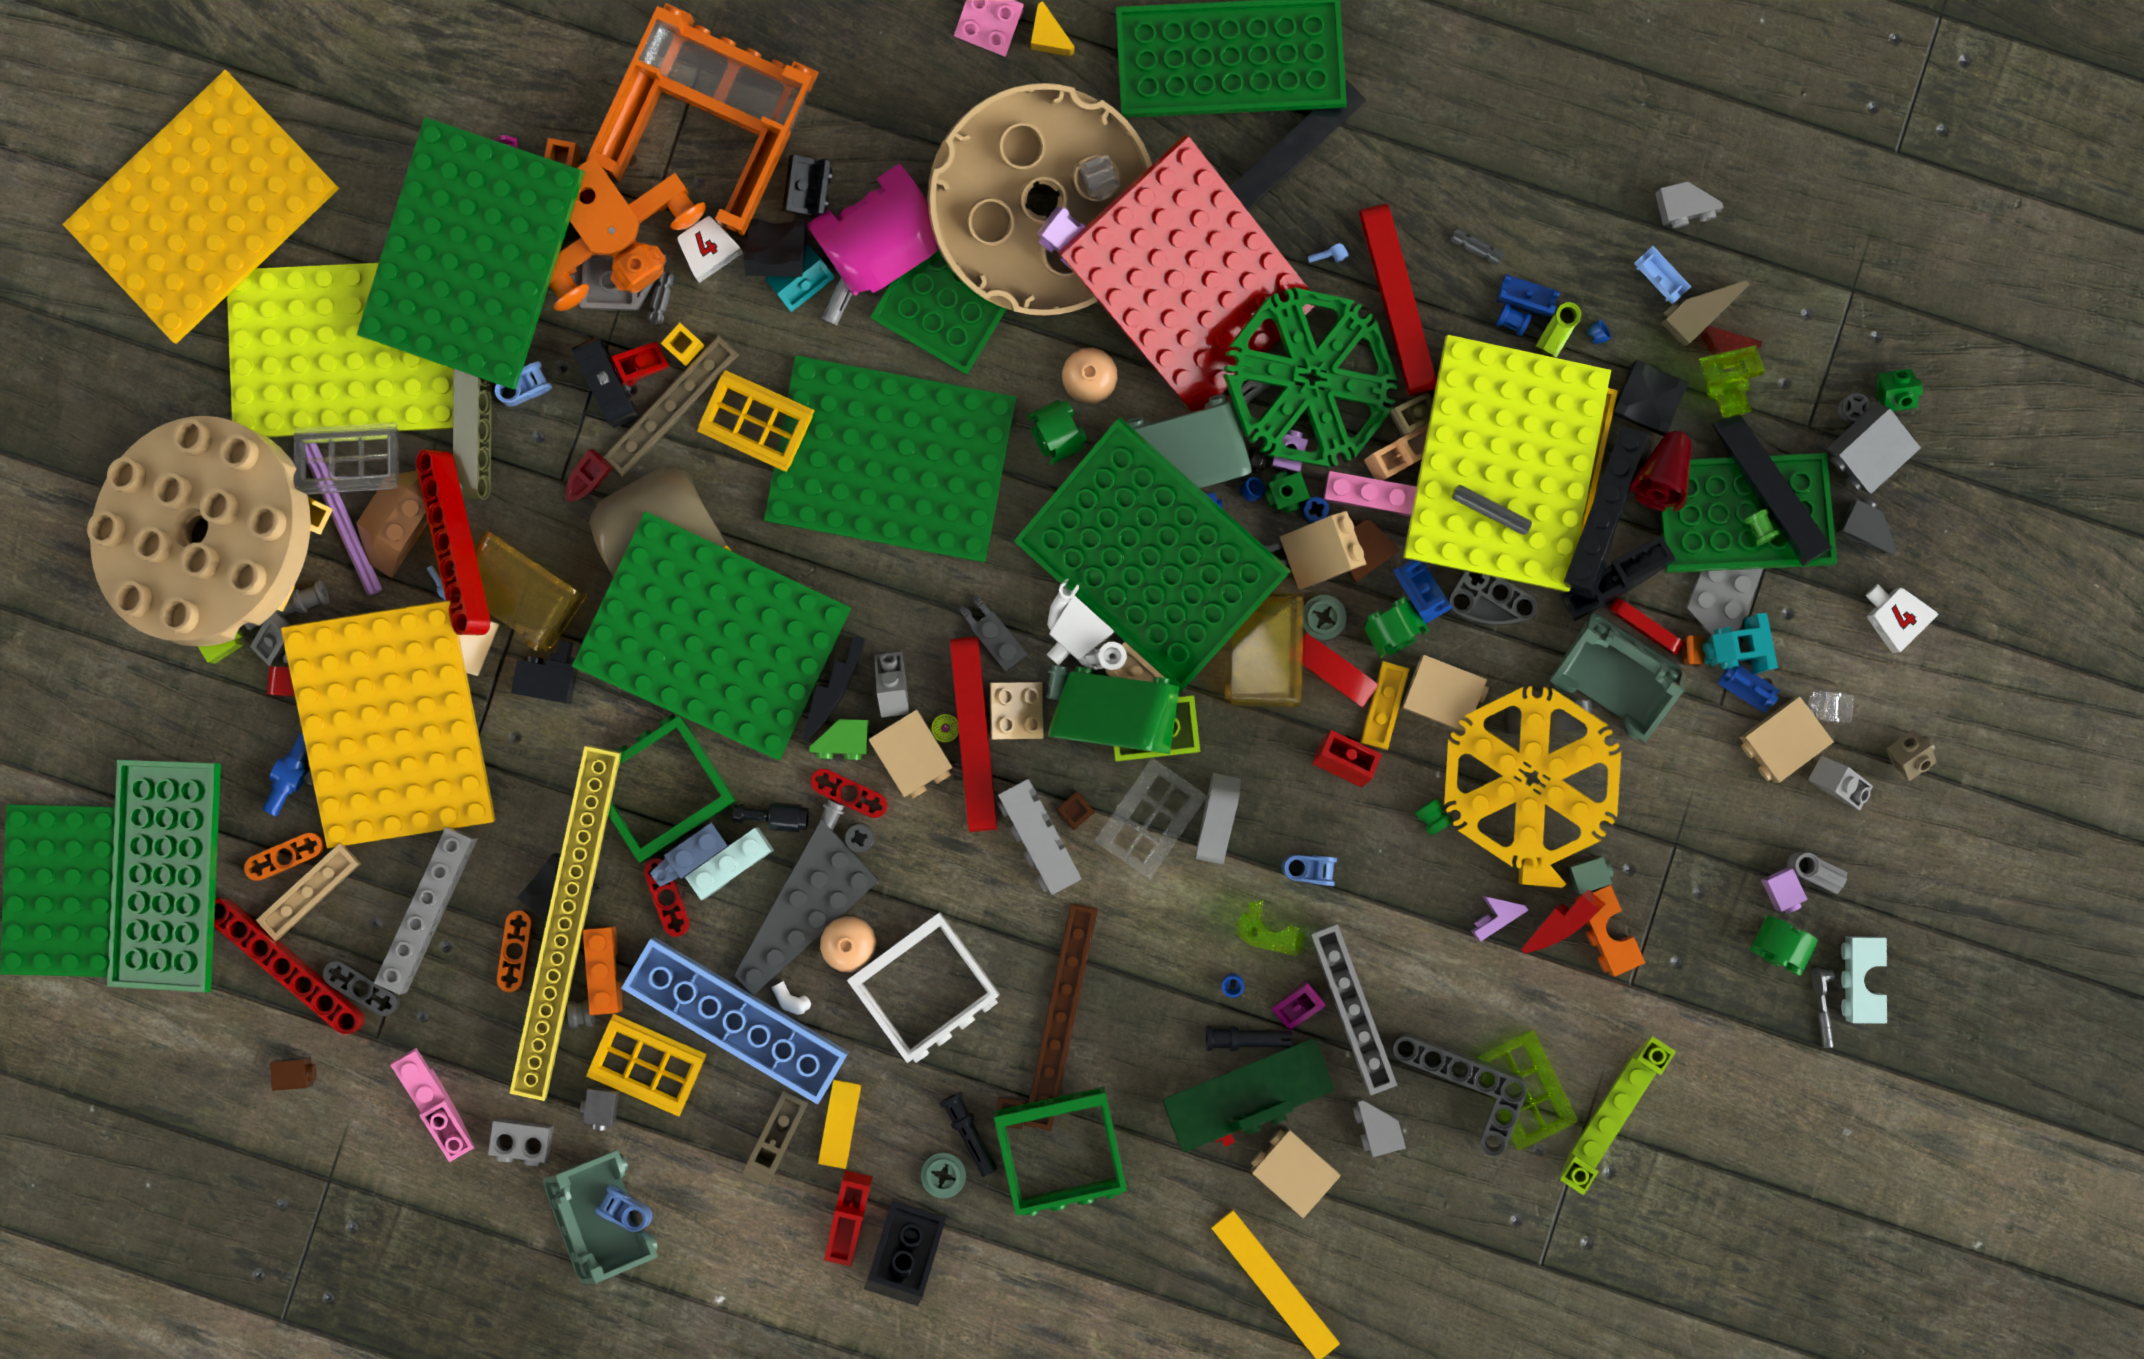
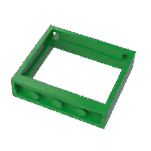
M672 714L659 722L661 728L653 733L650 729L635 738L637 743L630 748L624 745L616 751L622 752L619 766L678 728L721 797L642 848L611 801L608 816L639 863L648 860L738 801L685 718L680 715L675 717Z
M1105 1086L994 1110V1121L1016 1216L1021 1214L1022 1216L1029 1214L1034 1216L1040 1210L1049 1208L1051 1211H1058L1066 1208L1067 1204L1078 1202V1205H1085L1094 1202V1198L1103 1196L1107 1199H1112L1114 1196L1127 1191ZM1100 1106L1115 1178L1022 1198L1006 1126Z

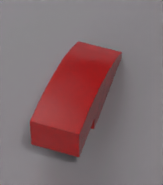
M1308 633L1303 636L1290 655L1294 661L1361 708L1365 706L1379 686L1359 669Z
M1589 889L1581 895L1570 909L1561 903L1533 934L1521 951L1529 953L1560 942L1588 923L1605 906V903Z
M845 1170L824 1257L825 1261L852 1267L873 1176Z

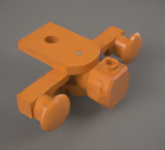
M593 156L577 168L585 171L570 222L581 238L559 253L548 287L549 290H553L559 299L553 305V309L556 311L569 310L578 305L587 296L589 285L586 283L577 286L570 275L577 271L576 267L595 254L613 257V271L610 279L619 291L636 293L650 285L662 275L666 258L657 246H651L635 240L639 224L658 210L663 212L668 208L675 217L670 228L673 230H683L695 224L703 216L706 204L702 202L694 205L687 196L689 193L677 174L674 173L628 205ZM584 190L595 192V199L592 203L584 204L580 201V195Z

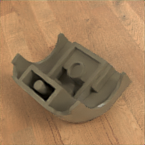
M662 467L641 477L598 502L589 521L595 544L613 577L644 511L721 547L727 546L722 533L704 506L692 478L684 469H665V467Z

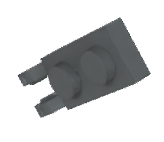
M976 594L972 598L974 600L973 603L978 609L982 610L986 615L985 617L976 622L967 608L961 606L958 610L972 626V631L978 636L1005 672H1007L1028 654L993 610L990 611Z

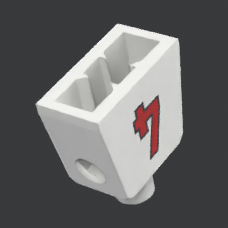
M710 216L701 221L698 220L677 237L691 271L699 283L743 254L738 244Z
M1877 584L1865 595L1876 606L1867 615V618L1892 653L1901 652L1939 615L1901 587L1892 590L1888 594Z

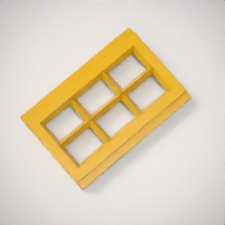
M724 370L698 425L697 432L787 472L815 410ZM727 389L748 397L742 411L722 403ZM753 400L773 408L767 423L747 414ZM719 408L739 416L733 430L713 422ZM778 412L798 420L793 434L773 426ZM744 419L764 428L758 442L738 433ZM769 431L790 439L784 453L764 445Z
M614 1013L586 1076L680 1117L707 1053ZM616 1032L637 1040L632 1055L611 1047ZM643 1043L664 1052L659 1067L637 1058ZM608 1051L629 1060L623 1075L602 1066ZM670 1055L691 1064L686 1078L664 1070ZM635 1063L656 1072L650 1086L629 1078ZM662 1075L683 1084L677 1098L656 1089Z

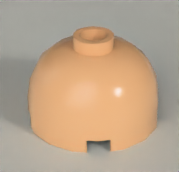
M1094 347L1082 348L1072 353L1065 361L1062 370V382L1067 394L1075 401L1086 404H1097L1107 399L1114 391L1118 379L1117 367L1113 359L1103 350Z
M843 916L833 920L825 927L821 935L820 950L823 959L830 967L840 972H854L863 969L871 962L876 952L877 939L874 930L866 921L853 916Z

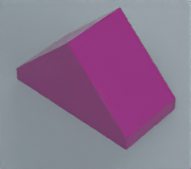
M1304 980L1271 1009L1288 1030H1291L1323 1009L1326 1004Z

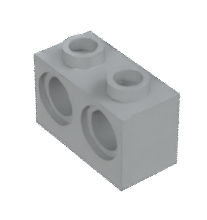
M497 1118L492 1123L488 1155L496 1156V1161L513 1162L514 1158L524 1160L525 1165L541 1166V1162L545 1163L550 1159L554 1125ZM502 1134H508L512 1137V1148H506L501 1144ZM530 1138H537L541 1142L540 1152H534L529 1148Z

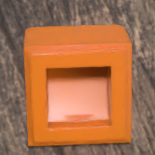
M1683 637V664H1704V650L1701 647V644L1704 643L1703 637Z

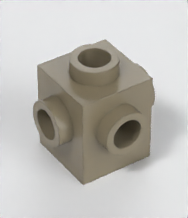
M1915 730L1900 737L1894 744L1886 748L1892 765L1908 781H1911L1922 772H1926L1932 765L1937 763L1933 753L1935 750L1934 744L1927 736L1921 737Z

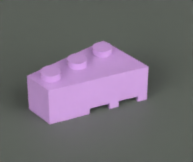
M1056 207L1036 233L1041 238L1038 243L1051 253L1054 249L1059 252L1086 227L1083 223L1080 224L1069 215L1070 212L1064 207ZM1062 258L1060 261L1063 262L1067 267H1069L1068 264Z

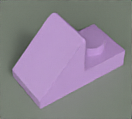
M1482 896L1494 916L1490 917L1487 914L1474 923L1476 927L1471 931L1477 940L1482 941L1527 912L1528 909L1522 904Z

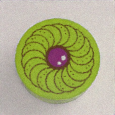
M942 714L934 719L931 729L933 736L937 740L951 742L957 738L959 729L958 720L949 714Z

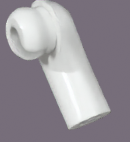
M784 981L771 987L783 1010L800 1015L810 1009L811 1002L809 998L804 995L799 998L790 995Z

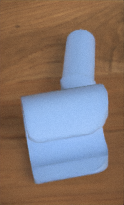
M1336 244L1329 250L1309 255L1308 260L1310 263L1333 256L1335 262L1338 263L1349 257V254L1344 245Z
M433 565L427 568V571L436 583L438 595L443 600H446L442 580Z

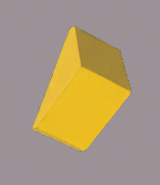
M1040 2L1035 17L1031 50L1072 56L1075 54L1074 45L1044 2Z
M1538 857L1539 861L1536 870L1532 869L1533 862L1530 858L1522 860V867L1519 868V884L1563 888L1566 885L1551 865L1541 869V857Z

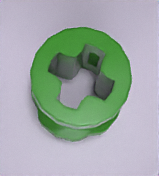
M1768 509L1761 510L1744 520L1746 525L1751 526L1757 538V546L1765 544L1780 535L1779 530H1775L1768 517Z

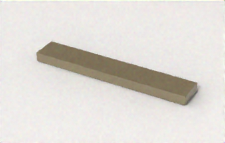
M718 335L609 449L603 458L622 477H625L740 355Z

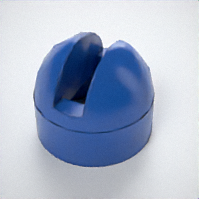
M1601 319L1591 324L1587 330V337L1593 335L1594 338L1590 342L1594 344H1602L1611 339V333Z
M1250 477L1240 487V494L1246 501L1258 500L1264 495L1265 491L1263 482L1257 477Z
M1237 973L1227 974L1222 980L1221 988L1223 993L1232 998L1240 996L1244 991V980L1241 975ZM1232 979L1236 980L1234 989L1229 988Z

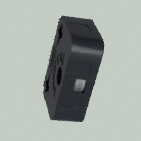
M595 336L571 348L608 424L615 429L639 417V412L626 386L621 384L609 360L611 356L604 342L598 336Z

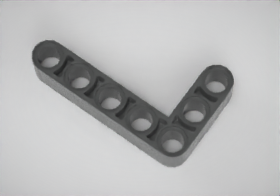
M1406 1032L1398 1035L1393 1046L1394 1055L1398 1060L1495 1097L1481 1135V1147L1484 1153L1489 1156L1501 1155L1507 1147L1526 1097L1527 1085L1524 1078L1519 1074L1415 1034ZM1402 1041L1411 1042L1414 1045L1413 1052L1409 1054L1402 1053L1398 1047L1399 1043ZM1436 1051L1441 1056L1440 1062L1430 1064L1425 1059L1426 1053ZM1461 1061L1468 1066V1070L1464 1074H1457L1452 1070V1065L1455 1062ZM1483 1072H1490L1494 1075L1495 1080L1493 1083L1486 1085L1480 1082L1479 1076ZM1511 1082H1516L1520 1084L1522 1090L1516 1095H1511L1506 1091V1086ZM1504 1108L1509 1110L1512 1116L1507 1121H1501L1496 1117V1112ZM1490 1135H1497L1502 1140V1143L1498 1147H1490L1486 1143V1139Z

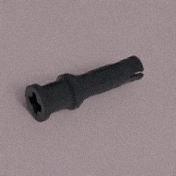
M1206 1026L1207 1051H1212L1213 1048H1229L1230 1051H1236L1239 1047H1292L1291 1040H1280L1281 1038H1293L1292 1030H1239L1235 1026H1230L1229 1029H1214L1212 1026Z
M960 1091L942 1100L939 1105L941 1108H945L952 1121L950 1126L955 1131L958 1130L981 1176L985 1177L996 1171L998 1167L995 1165L985 1143L973 1123L975 1116L973 1113H969L962 1100L963 1094Z

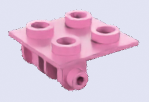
M966 0L954 36L1006 57L1018 21L1022 18L1024 4L1016 0Z

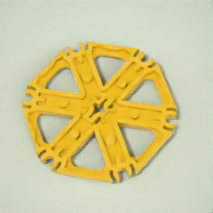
M1523 686L1464 715V717L1469 718L1473 722L1470 725L1464 719L1459 721V724L1466 729L1464 735H1458L1454 731L1451 733V737L1456 741H1460V744L1448 739L1444 805L1450 801H1456V804H1451L1446 811L1447 813L1452 810L1460 812L1461 817L1453 822L1454 826H1459L1464 821L1467 823L1464 827L1458 828L1457 831L1511 867H1513V857L1516 855L1518 856L1516 860L1517 868L1522 867V860L1524 858H1530L1533 862L1532 869L1536 870L1539 861L1538 857H1541V869L1600 842L1602 839L1597 838L1592 833L1594 830L1599 836L1605 837L1607 833L1600 828V822L1608 821L1612 825L1615 822L1612 816L1605 813L1610 812L1616 817L1618 815L1621 751L1612 755L1609 753V751L1617 750L1620 746L1619 743L1608 745L1605 742V737L1613 733L1612 729H1607L1600 734L1598 731L1609 725L1554 688H1552L1551 700L1547 699L1549 695L1548 687H1543V695L1537 698L1532 694L1533 686H1529L1526 692L1527 698H1524ZM1509 706L1518 707L1521 710L1519 751L1485 729V719ZM1562 709L1586 725L1587 734L1584 737L1549 753L1551 713L1554 710ZM1463 754H1470L1502 776L1468 793H1463L1457 786L1459 758ZM1596 763H1603L1608 768L1606 799L1598 803L1563 779ZM1519 769L1532 773L1534 770L1539 773L1537 778L1546 787L1536 782H1533L1531 785L1527 784V776ZM1514 776H1517L1522 781L1517 780L1516 778H1514ZM1534 788H1535L1536 790H1538L1539 792H1541V794H1538L1537 792H1535V791H1534ZM1516 802L1514 842L1512 845L1504 847L1478 829L1480 819ZM1548 805L1578 825L1581 829L1580 837L1555 850L1547 849L1543 844L1545 806Z

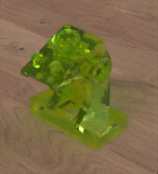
M1756 345L1700 358V367L1706 381L1707 395L1710 400L1714 399L1723 418L1751 412L1752 410L1746 396V391L1750 390L1748 378L1763 375L1765 370ZM1733 367L1732 371H1724V369Z
M1258 899L1256 903L1251 901L1247 906L1251 909L1250 913L1244 912L1236 924L1239 928L1236 935L1250 946L1292 956L1300 955L1306 927L1288 925L1285 930L1279 933L1272 932L1264 926L1262 921L1265 900ZM1254 927L1258 929L1256 937L1252 933Z

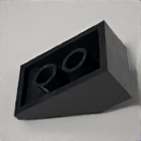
M892 1200L864 1289L918 1306L924 1295L946 1217Z

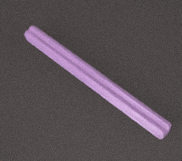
M314 440L305 441L300 445L301 451L326 506L333 509L330 515L366 594L369 596L375 595L382 591V587L372 565L368 562L363 545L316 442Z

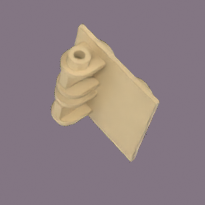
M1042 682L990 683L991 739H1044Z

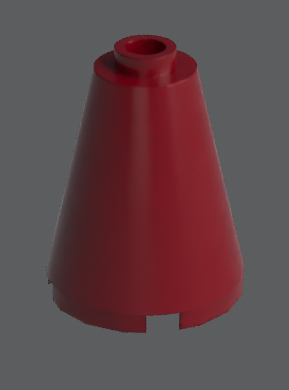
M1676 430L1666 433L1632 480L1630 491L1632 493L1634 490L1636 493L1635 499L1638 502L1658 511H1665L1666 507H1674L1673 511H1678L1684 507L1687 500L1692 442L1687 434Z

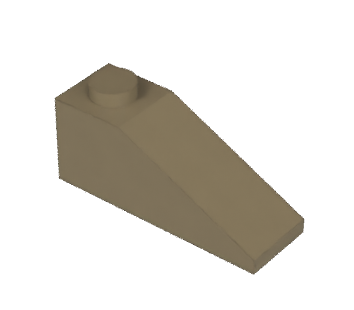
M1742 281L1686 299L1680 305L1674 302L1663 313L1667 318L1661 324L1685 347L1750 284L1747 281Z
M784 1091L782 1092L746 1164L743 1175L769 1187L807 1108L808 1102Z

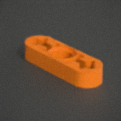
M317 833L300 835L248 858L244 865L245 874L254 881L270 878L320 856L324 852L325 841ZM308 838L311 841L316 840L317 845L314 847V853L311 850L298 852L297 848L308 844ZM283 848L290 850L292 853V860L287 865L281 864L277 858L278 852ZM271 859L273 865L263 868L262 875L259 872H253L252 868L256 866V860L258 863H265Z
M525 910L513 911L507 916L497 973V984L505 992H513L520 989L525 980L533 930V918ZM519 915L522 916L523 921L527 922L526 926L521 927L519 936L525 935V941L521 938H509L510 934L515 935L517 932V925L513 924L512 921L518 919ZM511 943L521 945L523 953L519 959H513L508 955L507 949ZM505 962L510 964L521 963V967H515L513 971V976L518 978V981L512 983L511 987L508 986V981L504 980V976L510 974L511 966L505 967Z

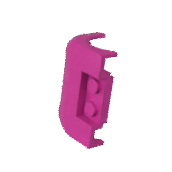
M900 163L876 178L881 187L869 192L865 198L853 206L845 208L836 217L828 210L823 215L806 224L849 291L855 296L858 292L871 290L874 293L938 251L931 229L928 201Z

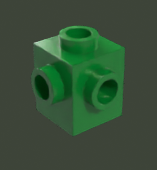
M1912 368L1878 373L1876 397L1881 405L1890 408L1892 411L1918 408L1919 396L1923 394V386L1921 380L1916 378Z
M1286 471L1272 476L1273 482L1268 483V490L1264 491L1269 507L1274 506L1276 512L1283 510L1284 514L1299 510V504L1310 499L1301 472L1288 475ZM1282 489L1288 490L1290 492V496H1284L1282 494Z

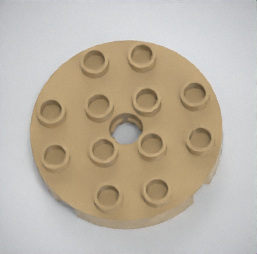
M1044 83L1018 86L998 92L966 112L950 129L936 154L931 168L927 197L929 218L935 242L944 260L955 275L976 294L998 306L1031 315H1058L1085 308L1098 302V300L1073 270L1060 261L1062 257L1058 254V251L1054 249L1051 253L1038 243L1041 238L1036 233L1047 218L1046 216L1036 215L1030 209H1026L1025 204L1027 203L1028 193L1034 187L1033 183L1036 181L1039 184L1049 185L1055 191H1058L1060 195L1057 197L1056 207H1064L1070 212L1069 215L1080 224L1083 223L1087 226L1152 165L1150 156L1135 129L1116 109L1105 101L1097 100L1075 90L1073 87Z
M192 416L177 419L157 427L135 442L120 458L114 460L108 468L107 478L99 493L93 516L87 526V533L90 538L91 558L97 582L103 595L115 612L128 624L143 633L180 645L195 647L212 646L235 640V635L242 625L253 623L260 626L281 606L295 585L306 558L310 539L311 520L308 496L298 491L294 486L293 477L297 468L290 457L271 439L241 424L220 417ZM201 518H204L208 521L207 534L200 543H193V528Z

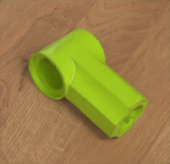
M1566 302L1557 307L1535 348L1549 357L1557 358L1574 327L1580 322V308L1571 302ZM1562 309H1568L1572 312L1573 321L1567 324L1561 320L1560 312Z

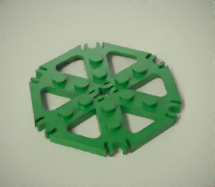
M1300 288L1288 289L1284 291L1285 302L1279 299L1278 293L1267 297L1227 348H1234L1238 351H1228L1225 356L1233 357L1235 365L1224 366L1223 370L1228 373L1234 372V375L1224 374L1223 376L1245 437L1250 436V443L1256 442L1259 437L1264 441L1263 447L1259 450L1261 453L1271 448L1266 456L1328 468L1338 465L1336 459L1338 453L1342 455L1343 461L1346 462L1355 458L1393 409L1384 406L1395 403L1394 399H1389L1386 396L1387 389L1396 390L1397 385L1394 383L1387 384L1386 380L1392 382L1398 380L1377 320L1371 321L1373 316L1371 313L1365 315L1363 319L1358 316V311L1362 307L1361 304H1357L1350 309L1355 300ZM1306 304L1332 309L1337 315L1335 324L1317 347L1303 311V306ZM1265 319H1271L1275 322L1287 357L1250 350L1248 341ZM1360 339L1367 340L1377 365V372L1374 376L1338 368ZM1313 371V376L1320 379V381L1312 382L1309 385V380L1302 377V375ZM1246 380L1283 387L1280 394L1258 419L1250 415L1241 390L1242 383ZM1334 398L1365 404L1370 408V417L1352 438L1347 435ZM1305 409L1318 442V447L1314 452L1287 448L1282 442L1283 437Z

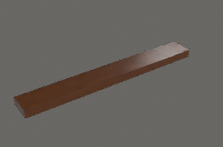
M1070 903L1028 1103L1059 1096L1098 908ZM1055 1116L1024 1122V1126L1052 1131Z

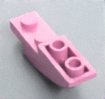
M417 1048L392 1061L390 1066L419 1109V1116L448 1161L451 1162L472 1150L474 1144L456 1107L433 1068L429 1069Z

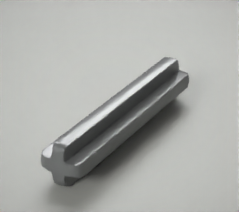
M1462 485L1457 486L1452 494V498L1455 501L1522 535L1527 534L1531 528V520Z

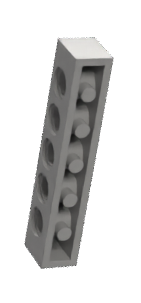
M445 828L374 984L399 995L408 992L478 838L457 828Z
M1333 923L1309 932L1367 1092L1370 1095H1374L1398 1086L1338 924Z

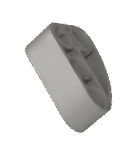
M1213 772L1196 849V860L1223 865L1238 805L1241 778Z

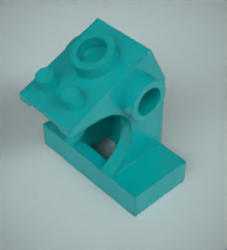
M1767 613L1744 618L1742 622L1744 630L1732 631L1731 627L1715 629V635L1710 636L1705 640V643L1701 644L1702 650H1705L1706 654L1704 662L1705 664H1710V668L1721 665L1722 669L1734 668L1739 666L1738 661L1750 660L1753 674L1764 673L1778 668ZM1738 638H1746L1748 652H1740Z

